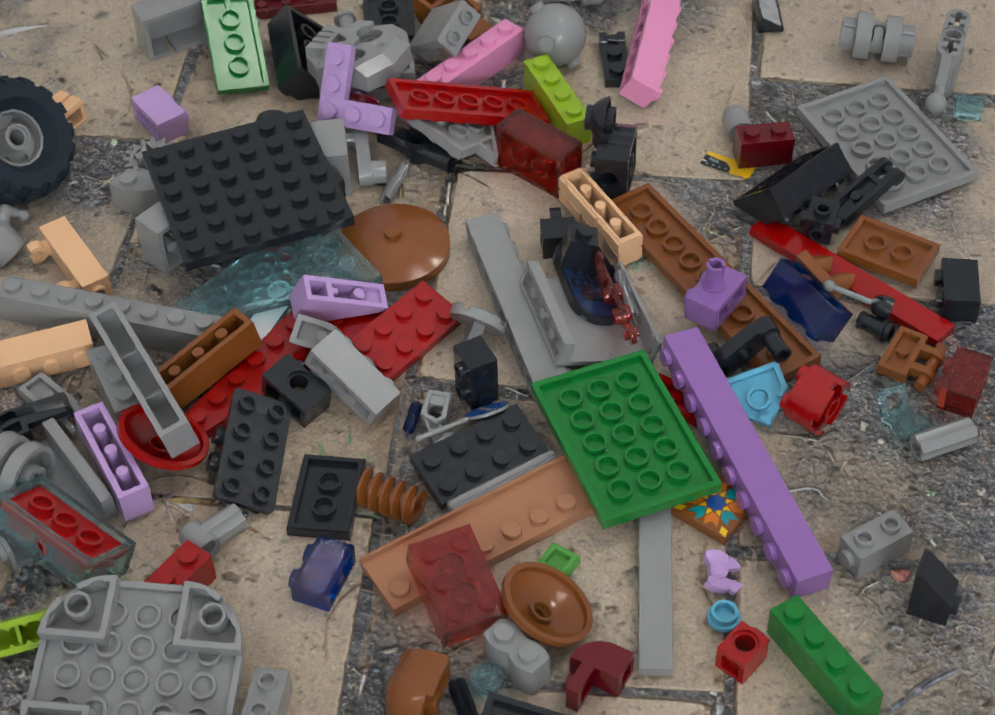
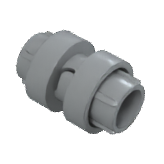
M859 11L857 18L843 17L838 48L852 50L851 58L867 60L868 53L872 52L880 53V62L896 63L897 57H912L916 27L903 24L904 17L887 15L886 22L874 21L875 13Z

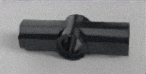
M395 125L393 135L380 133L377 135L378 143L406 154V159H410L409 162L411 164L428 163L446 172H451L455 167L457 158L450 156L441 146L431 142L418 129L407 130Z

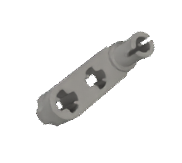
M352 128L345 131L347 147L353 146V149H356L360 186L387 183L385 160L371 161L368 132Z

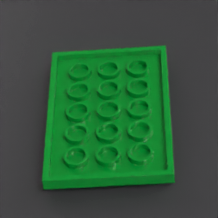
M644 349L531 383V393L602 529L721 491L722 482Z

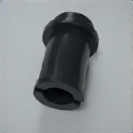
M862 311L856 320L857 324L855 325L857 329L877 336L879 341H890L896 330V325L892 324V320L880 319L868 314L866 311Z

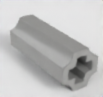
M963 417L910 435L909 446L916 460L924 461L977 443L978 432L971 418Z

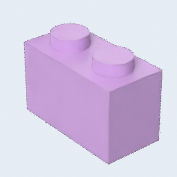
M159 85L131 97L135 118L158 142L162 138H166V143L189 132L187 124L189 115L183 106H179L169 92L166 93Z

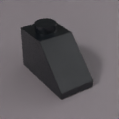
M569 222L559 246L560 267L614 278L615 254L599 230L586 224Z
M924 549L906 614L946 626L949 614L956 616L962 596L956 595L959 581L929 550Z

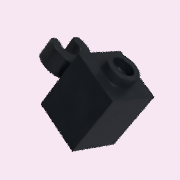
M560 207L549 208L550 218L540 219V242L543 259H551L553 257L556 246L562 241L568 223H575L574 216L562 217Z

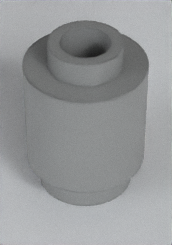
M731 105L723 112L722 123L730 141L733 143L735 126L750 125L752 122L747 110L740 105Z

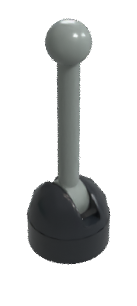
M826 280L823 284V288L826 291L830 292L833 290L869 304L872 314L883 320L888 319L895 302L894 298L886 295H878L873 299L867 298L835 285L832 280Z

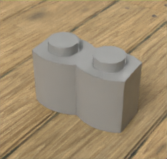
M500 618L484 632V653L487 662L496 671L509 675L513 685L521 692L533 696L550 681V658L548 653L537 642L526 639L522 631L514 623Z

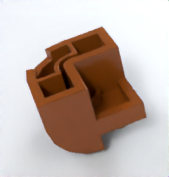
M421 648L407 649L401 653L386 690V715H440L439 703L451 677L450 656Z

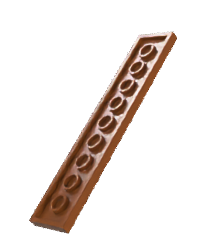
M649 183L612 199L615 205L643 235L642 254L683 296H685L689 288H694L698 284L702 273L707 269L706 262L710 258H721L725 261L726 266L734 269ZM747 282L745 297L717 329L718 333L728 341L758 318L769 316L779 328L781 338L792 351L791 356L786 361L779 363L785 381L795 377L798 370L804 364L809 367L813 364H820L821 355ZM765 347L748 360L747 363L755 369L774 362V359Z

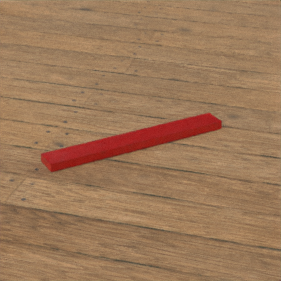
M758 221L750 228L749 235L794 263H796V255L805 250L811 256L824 255L832 257L833 262L828 271L829 275L855 273L854 282L849 288L850 291L870 299L878 295L894 298L895 302L888 319L899 326L901 325L927 335V343L935 347L937 343H942L953 333L955 324L815 241H812L788 225H779L778 222L765 225ZM861 302V303H863L864 305H866V306H868V307L870 308V305H869V304H866V303H864V302Z

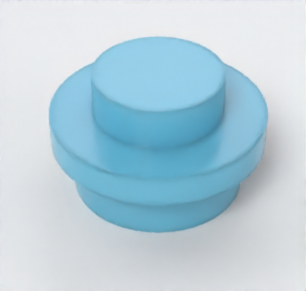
M719 600L709 608L707 621L714 630L727 633L731 632L740 623L741 613L733 602Z

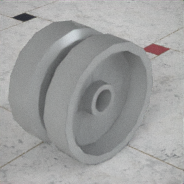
M2 432L0 434V501L4 503V501L40 485L48 490L52 483L56 466L53 450L36 441H30L25 436L16 432Z

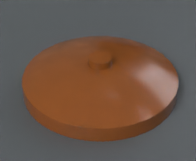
M385 204L360 212L354 216L355 225L342 228L337 241L338 258L343 271L353 281L384 284L385 291L408 290L414 288L421 281L429 282L444 269L449 260L451 250L449 232L442 220L424 208L409 204Z

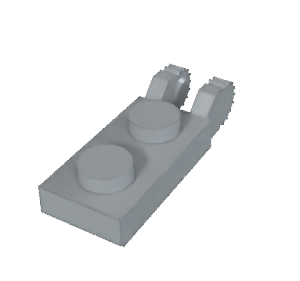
M40 372L17 388L19 395L28 403L65 392L74 412L83 409L75 398L43 372ZM70 415L55 420L68 437L73 439L78 435L75 425L68 420L71 417Z

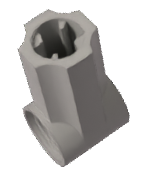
M234 503L228 504L203 522L193 520L186 524L180 531L179 541L183 544L186 540H189L211 554L213 558L219 552L223 542L247 527V520Z

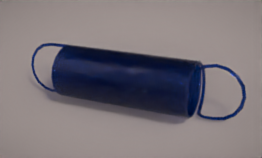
M413 402L410 405L403 426V430L407 433L412 434L415 431L422 405L419 402Z

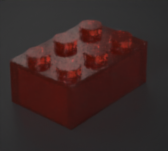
M519 108L515 109L497 124L498 166L559 199V177L575 169L582 168V142Z
M470 524L408 545L405 559L443 648L481 635L500 618L507 619L508 612L504 606L501 592Z

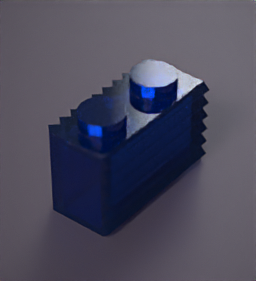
M319 534L314 544L306 546L302 558L303 563L299 569L295 568L291 572L288 586L291 588L294 601L330 612L337 596H339V592L342 590V586H344L345 581L350 576V572L353 570V566L356 564L354 546L351 543L347 544L345 541L341 542L340 540H335L328 536L324 537L322 534Z

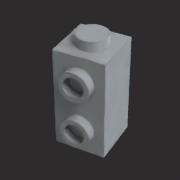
M893 509L842 535L837 554L839 562L845 569H849L856 578H859L907 553L910 550L914 531Z
M256 666L241 715H285L293 690L289 671Z

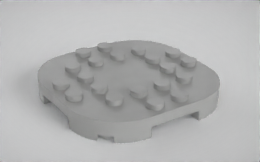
M102 575L77 583L76 589L69 592L62 599L58 596L44 614L37 631L40 641L26 700H21L20 715H235L245 661V639L235 612L223 597L210 587L192 581H184V585L124 581L120 580L118 575Z

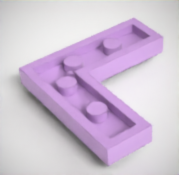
M327 42L317 121L344 118V127L393 135L397 114L396 108L349 100L356 46Z

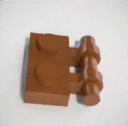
M900 325L877 364L876 373L905 383L908 376H912L916 379L913 387L917 391H924L926 386L931 385L933 382L936 368L942 366L947 347L943 343H937L935 347L927 345V335ZM921 358L924 359L926 363L925 365H922L917 363V360Z

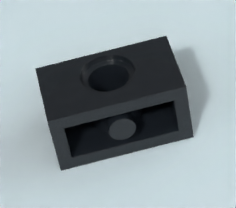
M289 353L262 374L261 391L269 398L288 403L292 407L291 417L303 428L330 407L331 390L326 382L320 378L317 379L309 372L304 362L294 359ZM300 387L303 388V390H295L293 388Z

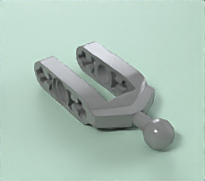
M954 9L947 13L937 46L936 64L930 83L931 94L925 100L926 108L932 113H940L946 108V97L952 95L955 88L970 23L969 13L961 9Z

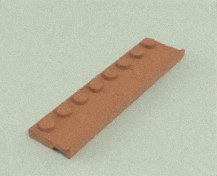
M562 455L360 558V566L364 575L370 578L375 586V590L393 616L396 617L594 514V511L565 456Z

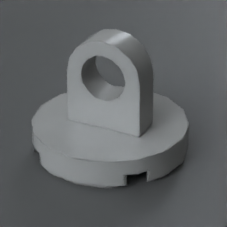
M453 303L449 316L459 323L466 325L460 343L479 335L482 336L483 332L495 336L504 335L508 324L502 321L499 316L476 306H470L469 310L462 308L463 303Z

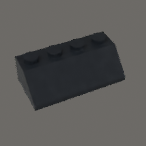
M286 4L267 24L278 89L284 95H290L297 100L320 98L319 86L315 78L308 72L305 47L312 42V39L324 27Z
M836 142L798 156L733 200V203L737 208L765 225L773 222H778L781 225L792 220L794 212L798 213L803 211V209L809 208L813 195L824 197L828 194V188L833 189L845 182L843 178L850 174L852 170L839 143Z

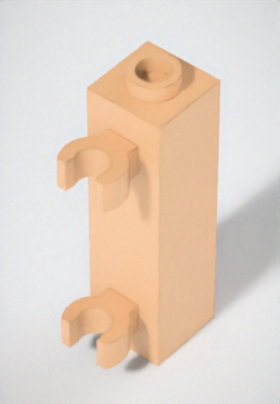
M65 216L39 227L42 241L35 240L26 245L31 253L29 257L34 265L42 263L50 255L68 279V281H61L56 285L113 296L109 275Z

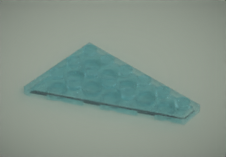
M337 229L245 255L177 302L176 305L180 309L221 317L236 307L247 316L291 305L290 294L302 275L378 284L383 279L372 264Z

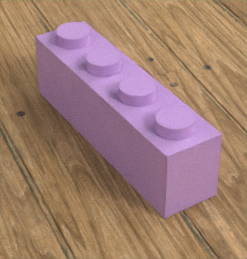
M103 401L74 412L80 438L125 522L155 510L149 485L133 456L121 443L116 425Z

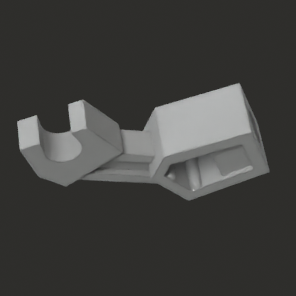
M428 390L420 412L422 425L426 427L427 432L449 423L452 409L451 393ZM431 413H433V414H439L440 417L435 418L434 416H431L430 414H431ZM446 431L430 437L432 444L453 434Z

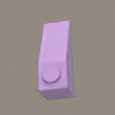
M302 275L290 294L294 319L297 318L299 313L322 321H330L384 312L388 309L384 284Z

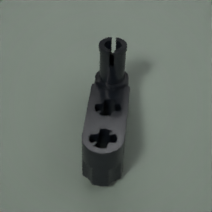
M769 316L760 317L753 323H750L721 347L715 342L708 344L725 377H728L765 347L776 363L786 361L792 354L791 349L781 338L779 328Z

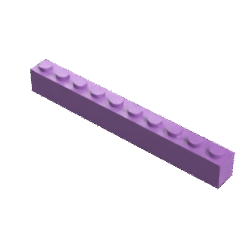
M694 327L665 335L662 349L659 351L660 360L663 366L668 367L670 370L673 385L677 390L680 389L687 411L694 414L697 429L702 437H706L712 458L715 461L718 460L721 465L727 485H732L735 490L739 508L741 510L746 509L750 528L755 536H759L767 560L773 562L780 585L783 588H787L791 597L795 595L801 597L827 589L834 570L699 328Z

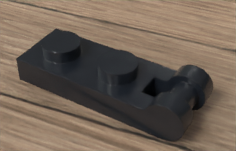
M619 31L612 35H607V32L599 33V49L605 88L620 87L628 58L625 32Z
M886 157L878 159L833 199L841 202L838 217L842 218V224L847 227L892 186L899 185L904 180L905 173L898 167H892V162Z

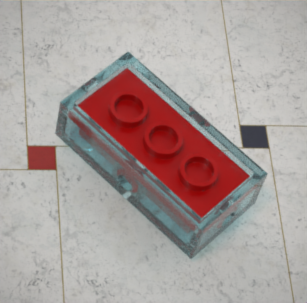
M43 475L0 493V535L73 590L77 588V583L92 577L102 575H118L121 577L127 574L136 542Z

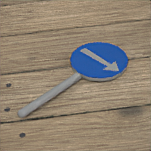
M501 401L473 409L464 415L465 418L415 437V441L420 442L469 423L471 420L501 412L509 407V403Z

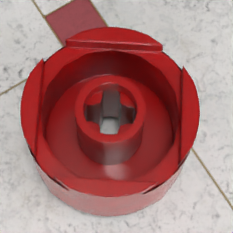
M804 364L795 376L796 384L791 392L788 391L784 394L779 407L784 409L785 417L816 436H820L824 433L820 428L825 423L831 426L840 414L848 398L847 395L843 394L844 389H850L851 385L819 364H813L810 367Z

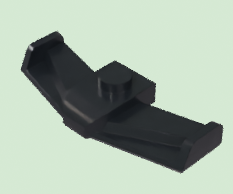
M60 392L17 408H11L0 414V434L4 431H13L32 441L35 438L31 428L42 425L43 422L52 417L55 420L68 415L73 418L74 409L65 392Z

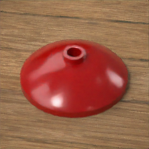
M140 403L126 408L121 413L117 422V434L126 450L139 461L157 469L167 471L191 469L203 462L209 450V439L206 432L199 423L186 413L184 415L200 443L174 458H171Z

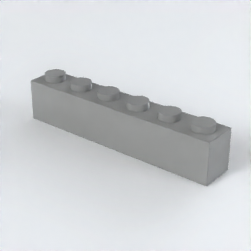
M116 300L90 314L91 321L171 458L200 443Z

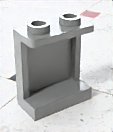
M464 0L454 1L431 9L410 42L411 53L425 65L431 63L440 48L446 50L451 56L457 55L480 19V14Z

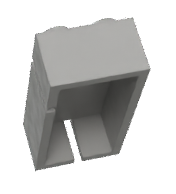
M144 0L131 5L138 44L150 62L172 55L162 36H165L176 53L207 42L200 0Z

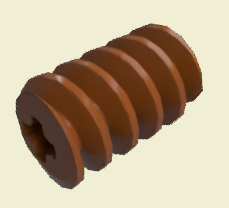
M368 467L365 469L359 480L356 492V500L359 507L369 508L370 511L375 513L380 512L385 517L391 516L393 520L398 522L402 520L403 524L408 526L413 525L419 520L427 502L426 489L417 496L418 486L411 485L407 490V482L401 480L395 487V477L390 476L385 481L384 473L378 472L374 477V470Z

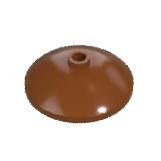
M531 561L513 566L505 575L501 584L504 606L513 622L525 634L538 642L556 647L577 645L589 634L593 624V613L590 603L580 587L566 574L550 565Z

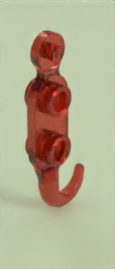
M596 251L594 253V264L602 285L601 294L605 304L611 303L613 307L610 309L612 319L616 326L621 325L624 328L625 332L622 333L624 340H629L631 345L637 344V337L640 334L638 329H634L630 321H633L631 308L628 303L623 305L621 301L623 299L621 287L618 282L613 283L605 266L602 252Z

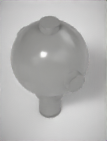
M542 0L529 8L532 15L526 23L524 32L525 43L531 55L535 58L548 54L556 66L566 64L569 69L582 61L579 54L586 42V27L578 12L565 4L551 3L545 5Z

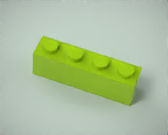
M545 54L525 60L524 86L527 90H533L550 118L551 126L565 147L568 149L591 142V130L584 128L586 108L549 55Z

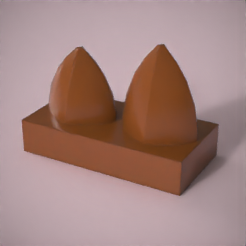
M805 250L796 255L794 273L831 311L839 306L840 298L843 294L833 290L830 292L826 291L823 288L824 282L832 280L835 285L849 290L854 282L855 273L829 275L828 271L832 266L833 258L824 255L811 256Z

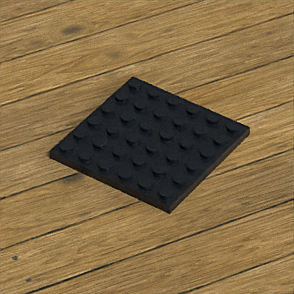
M303 109L142 151L143 160L186 272L355 225L354 215Z

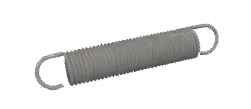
M410 159L406 163L402 162L398 165L380 195V205H382V201L385 203L391 202L410 171L408 166Z
M616 263L613 277L627 319L634 320L637 327L635 318L639 316L635 299L626 272L624 270L617 271L616 266L620 267Z

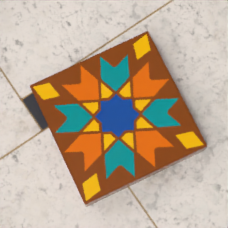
M716 473L722 482L720 492L671 507V515L725 546L748 516L746 509L741 510L736 501V492L732 485H727L724 477Z

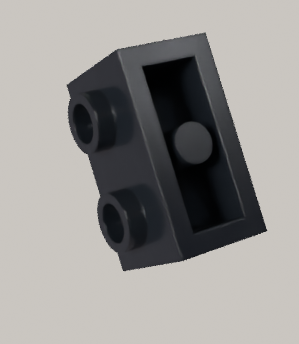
M479 335L454 345L455 390L461 401L465 400L471 410L499 400L497 358L482 336Z

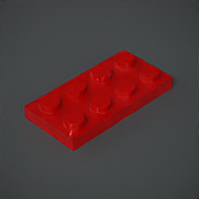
M421 281L350 340L363 356H367L373 361L377 370L385 377L394 381L462 323L449 316L453 304L426 282Z

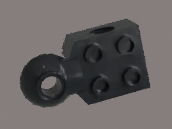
M607 96L598 100L594 105H587L584 128L591 130L592 145L596 149L591 154L590 167H595V171L591 173V178L612 200L630 191L636 168L638 126L616 123L617 108L611 106V96Z

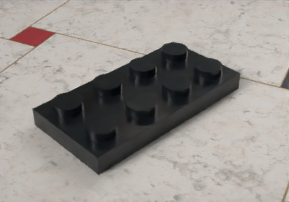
M516 403L410 455V463L439 508L443 510L447 508L449 500L549 450Z

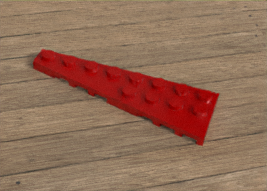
M293 311L285 316L261 340L262 345L226 373L186 412L187 415L200 424L208 438L212 436L216 425L221 426L227 418L231 396L235 389L240 388L268 397L261 391L262 374L288 353L294 359L305 362L311 349L289 342L296 321L293 317ZM383 312L326 322L336 326L345 336L351 339Z

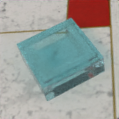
M957 94L954 118L981 121L984 97Z

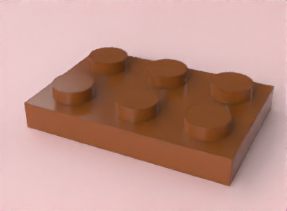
M861 214L838 247L837 255L848 262L916 288L938 255L940 244Z

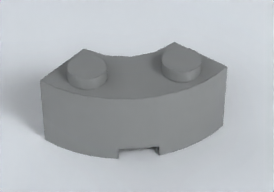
M128 168L109 182L114 207L132 214H141L159 202L148 171H136Z

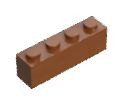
M234 307L157 370L182 410L262 345V341L254 322Z

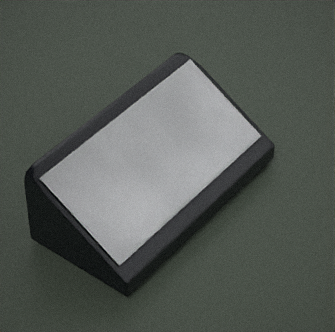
M752 0L759 33L784 31L778 0Z

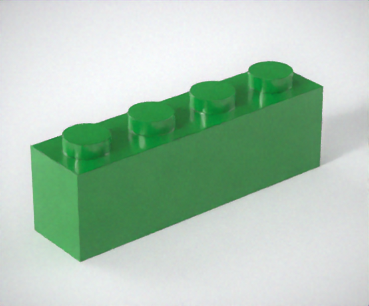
M798 595L770 609L767 626L768 635L837 715H879L883 691Z

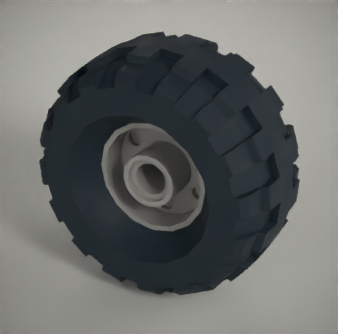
M8 75L0 76V205H24L51 193L67 177L70 172V161L74 159L76 145L72 143V137L75 136L73 124L68 123L65 113H67V110L60 102L56 103L52 98L53 93L42 85L37 87L34 81L20 76L16 78H8Z

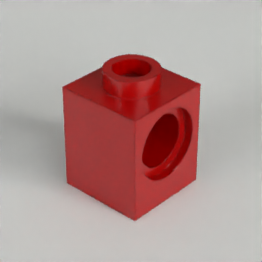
M741 621L718 645L715 666L743 685L767 658L769 639L758 628L750 627Z

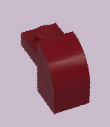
M606 641L589 642L575 649L570 655L569 675L563 685V691L566 692V707L578 712L593 686L619 697L633 673L634 652Z

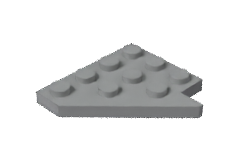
M404 119L411 127L418 129L431 142L438 144L450 156L458 160L476 153L492 166L496 164L499 155L493 125L482 126L473 123L457 124L447 121L432 122L421 119Z

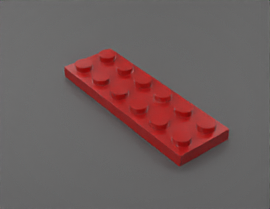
M388 78L385 85L400 117L407 120L447 121L457 124L473 123L482 126L499 125L506 128L524 127L531 130L536 128L548 129L551 121L533 90Z

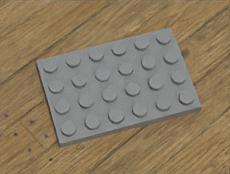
M888 75L805 103L796 108V116L824 147L836 142L839 143L852 170L848 175L853 180H856L881 157H886L892 162V167H898L905 173V178L899 185L892 186L874 202L883 214L977 180L979 171Z

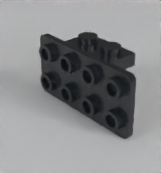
M240 388L234 390L227 418L221 426L216 425L212 433L211 443L215 444L213 453H210L206 463V471H209L207 483L214 485L213 497L216 500L228 504L234 503L236 506L266 515L274 511L292 407L288 403Z

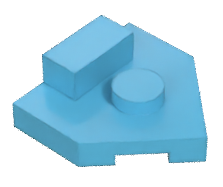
M775 361L727 378L749 420L771 428L780 410L779 404L782 397L788 392V386L779 363Z

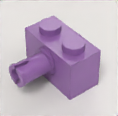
M718 257L710 258L706 262L707 269L702 273L698 284L694 288H689L683 299L685 304L684 317L714 332L745 297L747 275L726 266L725 261Z

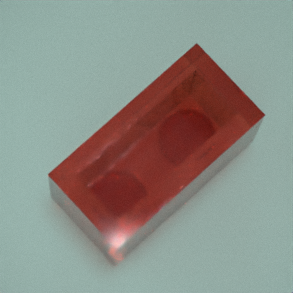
M957 346L954 356H947L942 371V373L946 374L945 378L939 377L934 389V394L938 395L936 408L972 419L987 382L993 357Z

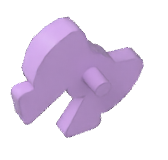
M707 550L702 556L707 565L708 579L704 583V587L714 593L724 594L729 592V594L735 595L743 584L728 579L726 576L728 572H739L742 568L741 565L733 557L729 558L721 550Z

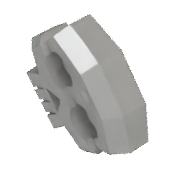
M358 20L345 28L326 24L317 36L312 39V42L305 47L308 72L315 78L320 93L327 42L356 46L351 87L368 92L386 85L388 78H398L412 62L410 43L405 30L393 24L375 26L374 21Z

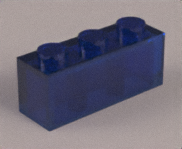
M781 258L762 285L770 294L769 298L777 305L783 306L788 311L787 316L795 323L801 324L806 329L805 334L816 342H834L853 315L831 292L826 291L823 285L798 261Z

